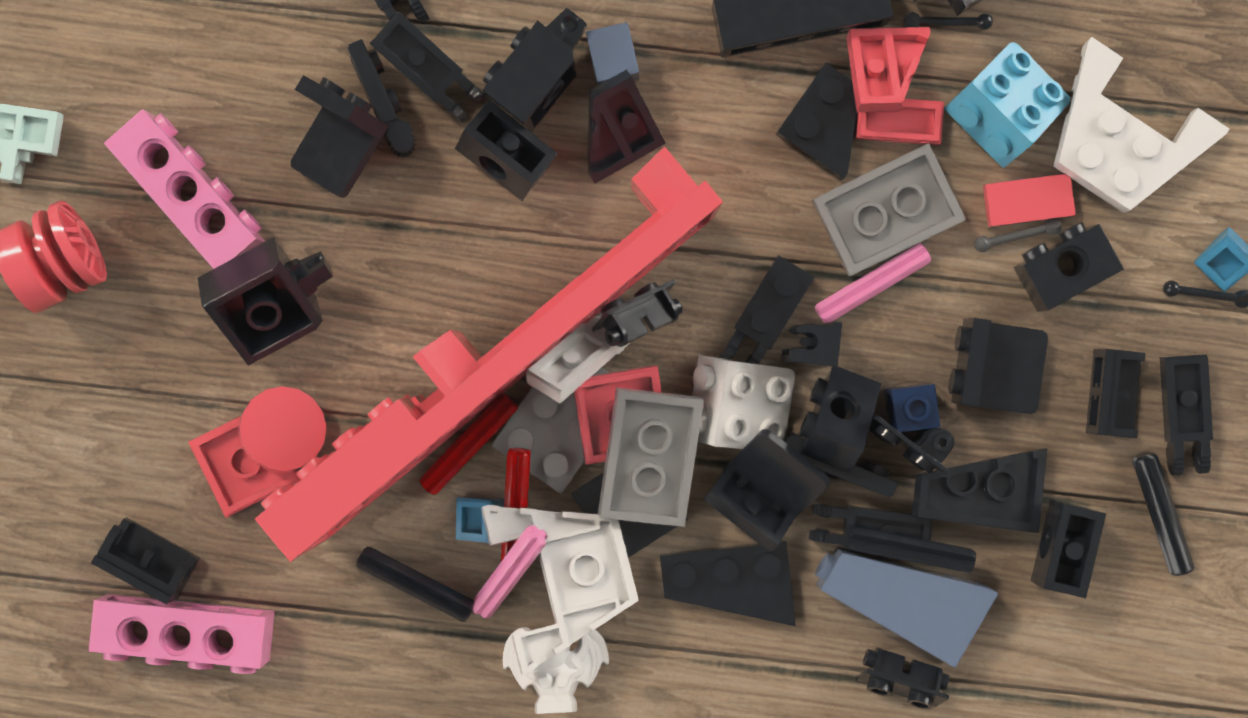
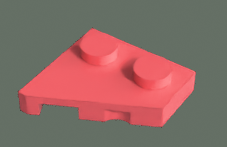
M930 27L849 29L846 40L857 112H892L900 110L930 36Z

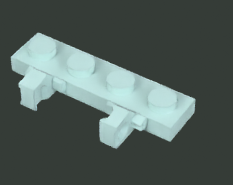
M0 104V162L2 163L0 181L22 184L26 163H33L34 154L57 157L64 115L56 111Z

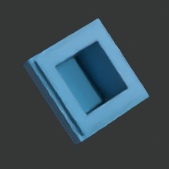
M1228 227L1197 257L1194 263L1225 292L1248 273V244Z
M457 497L455 540L489 543L481 507L486 505L504 507V498Z

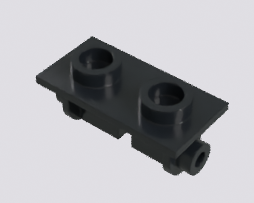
M672 280L659 287L656 282H652L638 290L634 294L635 298L627 302L623 298H618L608 303L600 310L602 317L592 327V331L595 332L605 328L604 335L607 343L610 346L617 345L618 347H623L648 333L641 321L642 319L645 320L651 332L677 321L679 314L682 313V306L677 299H672L668 293L676 282Z
M878 647L875 650H866L863 665L868 666L869 669L858 675L856 681L866 684L868 691L881 696H892V693L906 697L908 698V704L921 709H932L933 706L937 707L949 699V695L939 692V690L945 691L949 683V675L943 673L942 668L913 659L907 674L902 672L905 656Z

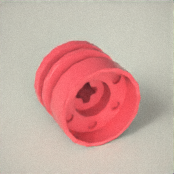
M57 201L49 205L47 211L39 210L35 212L32 216V226L25 221H16L0 229V273L15 297L25 308L33 313H41L65 301L67 296L66 287L74 293H82L87 290L88 284L96 286L106 281V265L93 234L75 209L65 201Z

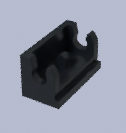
M842 322L823 323V325L803 324L790 328L789 333L806 336L800 339V344L807 347L805 349L792 348L782 350L781 361L838 367Z
M1094 349L1086 433L1127 438L1138 437V430L1135 429L1141 362L1145 361L1146 353L1114 349Z
M126 517L123 518L119 526L114 525L91 564L162 603L168 604L179 598L200 557Z

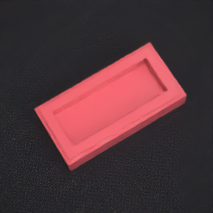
M904 99L899 111L857 112L854 140L918 145L929 143L931 146H939L942 140L944 102Z
M1066 174L983 185L988 228L1076 215L1071 177Z

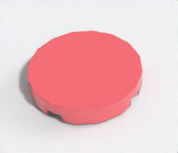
M280 386L264 390L249 402L241 415L238 432L243 450L254 462L258 463L257 465L266 470L284 473L300 469L317 456L324 444L327 426L323 411L313 397L300 389Z

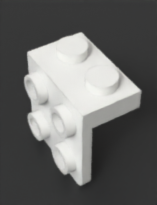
M699 354L697 367L693 374L694 387L692 396L701 397L704 400L698 442L715 447L743 449L762 429H768L784 440L795 380L794 371L783 367L737 362Z

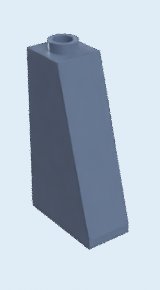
M836 548L833 555L827 553L822 558L815 572V575L819 577L816 585L820 590L956 668L999 594L980 582L841 548Z

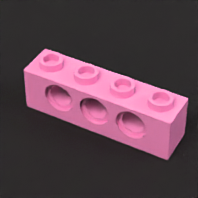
M142 109L105 141L104 144L211 267L215 269L265 242L258 234L262 229L259 222L246 209L240 213L230 202L234 197L231 190L218 177L211 180L202 170L206 165L203 158L190 145L183 148L174 138L178 133L175 126L162 113L155 116ZM166 148L169 154L168 162L164 167L156 169L153 163L154 155L158 150ZM194 180L197 185L196 195L191 200L184 201L181 196V188L185 182ZM221 211L225 216V226L220 232L213 234L209 228V219L214 213Z
M106 594L95 599L93 602L89 652L103 653V659L110 661L129 660L130 656L146 657L145 663L151 665H169L172 663V660L187 661L188 667L192 669H213L214 664L230 666V671L233 673L252 674L256 672V669H261L270 661L275 611L175 600L164 604L155 598ZM134 621H139L146 626L148 631L146 641L140 640L135 636L133 632ZM176 625H181L189 631L191 637L189 645L182 644L176 639ZM218 630H225L231 634L233 638L232 649H226L219 645L216 638Z

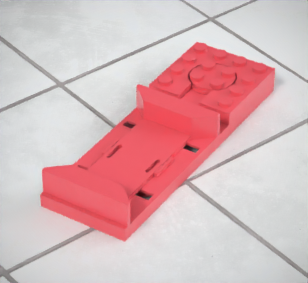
M667 148L661 149L631 179V190L652 214L651 217L585 272L575 278L484 356L480 355L461 331L449 330L413 356L414 360L438 389L427 398L423 395L411 398L407 394L394 403L389 397L367 414L372 420L370 423L364 426L360 425L357 428H350L332 443V446L337 451L329 455L325 454L321 458L317 456L296 473L300 478L299 481L295 484L290 483L286 487L281 486L264 499L261 505L265 511L255 518L256 522L290 562L328 540L489 406L499 395L503 394L525 376L531 366L582 323L587 324L600 313L604 306L620 297L710 222L723 203L710 185L704 181L697 186Z

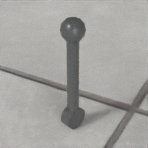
M1049 219L1045 221L1044 225L992 238L979 236L974 241V247L979 252H986L991 246L1044 233L1056 235L1062 231V224L1058 219Z

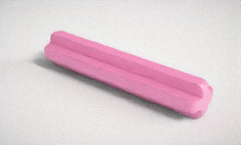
M921 243L912 246L816 304L815 310L823 323L833 322L931 262L929 252Z
M535 525L528 526L474 598L472 610L475 614H480L483 618H490L545 547L547 533L544 530H539Z

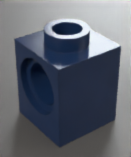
M923 383L884 389L888 423L896 430L908 432L941 427L935 384Z

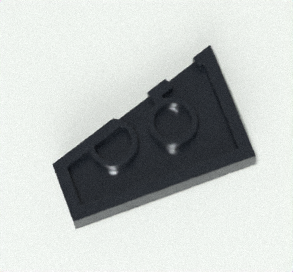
M1047 448L948 467L949 472L947 474L938 470H933L931 474L928 472L916 474L911 517L1039 533Z
M782 540L772 552L766 550L759 543L660 554L664 598L796 626L787 542L785 540Z

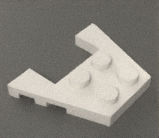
M1091 37L1082 47L1080 69L1074 79L1072 88L1074 93L1069 113L1065 116L1053 167L1068 175L1071 179L1122 213H1126L1225 136L1229 128L1201 109L1196 108L1190 112L1173 141H1170L1101 94L1123 60V57Z
M496 505L481 507L490 546L517 540L524 530L531 525H535L539 530H544L547 533L546 545L539 553V559L555 624L512 635L521 674L531 672L554 655H557L589 632L639 601L618 520L600 518L598 514L541 511L530 508L518 509Z

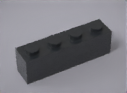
M713 0L712 4L721 58L846 34L849 32V29L886 26L893 18L890 0Z

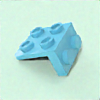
M1011 42L971 83L945 106L944 110L1004 168L1041 136L1070 103V98L1062 87L1017 43Z

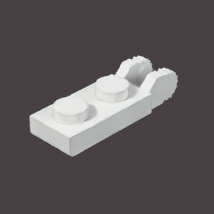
M599 313L598 316L592 318L587 324L582 323L531 366L526 372L527 383L556 402L561 403L616 354H620L628 344L623 347H618L617 345L610 346L604 336L605 328L595 332L592 331V327L602 317V314Z

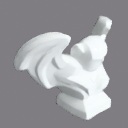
M521 627L512 632L505 643L503 651V669L507 670L508 667L511 669L516 681L523 690L526 691L529 686L533 685L539 696L535 703V714L576 712L577 701L573 695L577 685L582 683L588 688L596 678L601 664L609 665L607 645L602 635L595 629L579 639L576 649L569 651V646L531 672L521 674L512 635L527 632L530 629Z

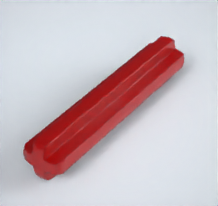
M505 393L499 395L420 478L421 486L431 495L439 493L518 410L516 402Z
M514 447L508 450L504 507L518 509L528 507L531 458L529 449ZM517 540L502 543L501 561Z

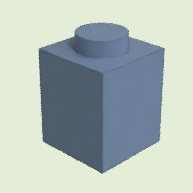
M628 22L586 31L597 86L626 69L634 81L639 80V69Z

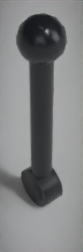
M910 12L905 16L903 24L905 28L919 27V25L978 26L981 30H988L993 25V18L986 13L978 17H920L916 12Z
M1173 280L1167 281L1163 285V292L1169 297L1182 294L1235 302V305L1239 308L1248 307L1247 290L1228 293L1179 286Z

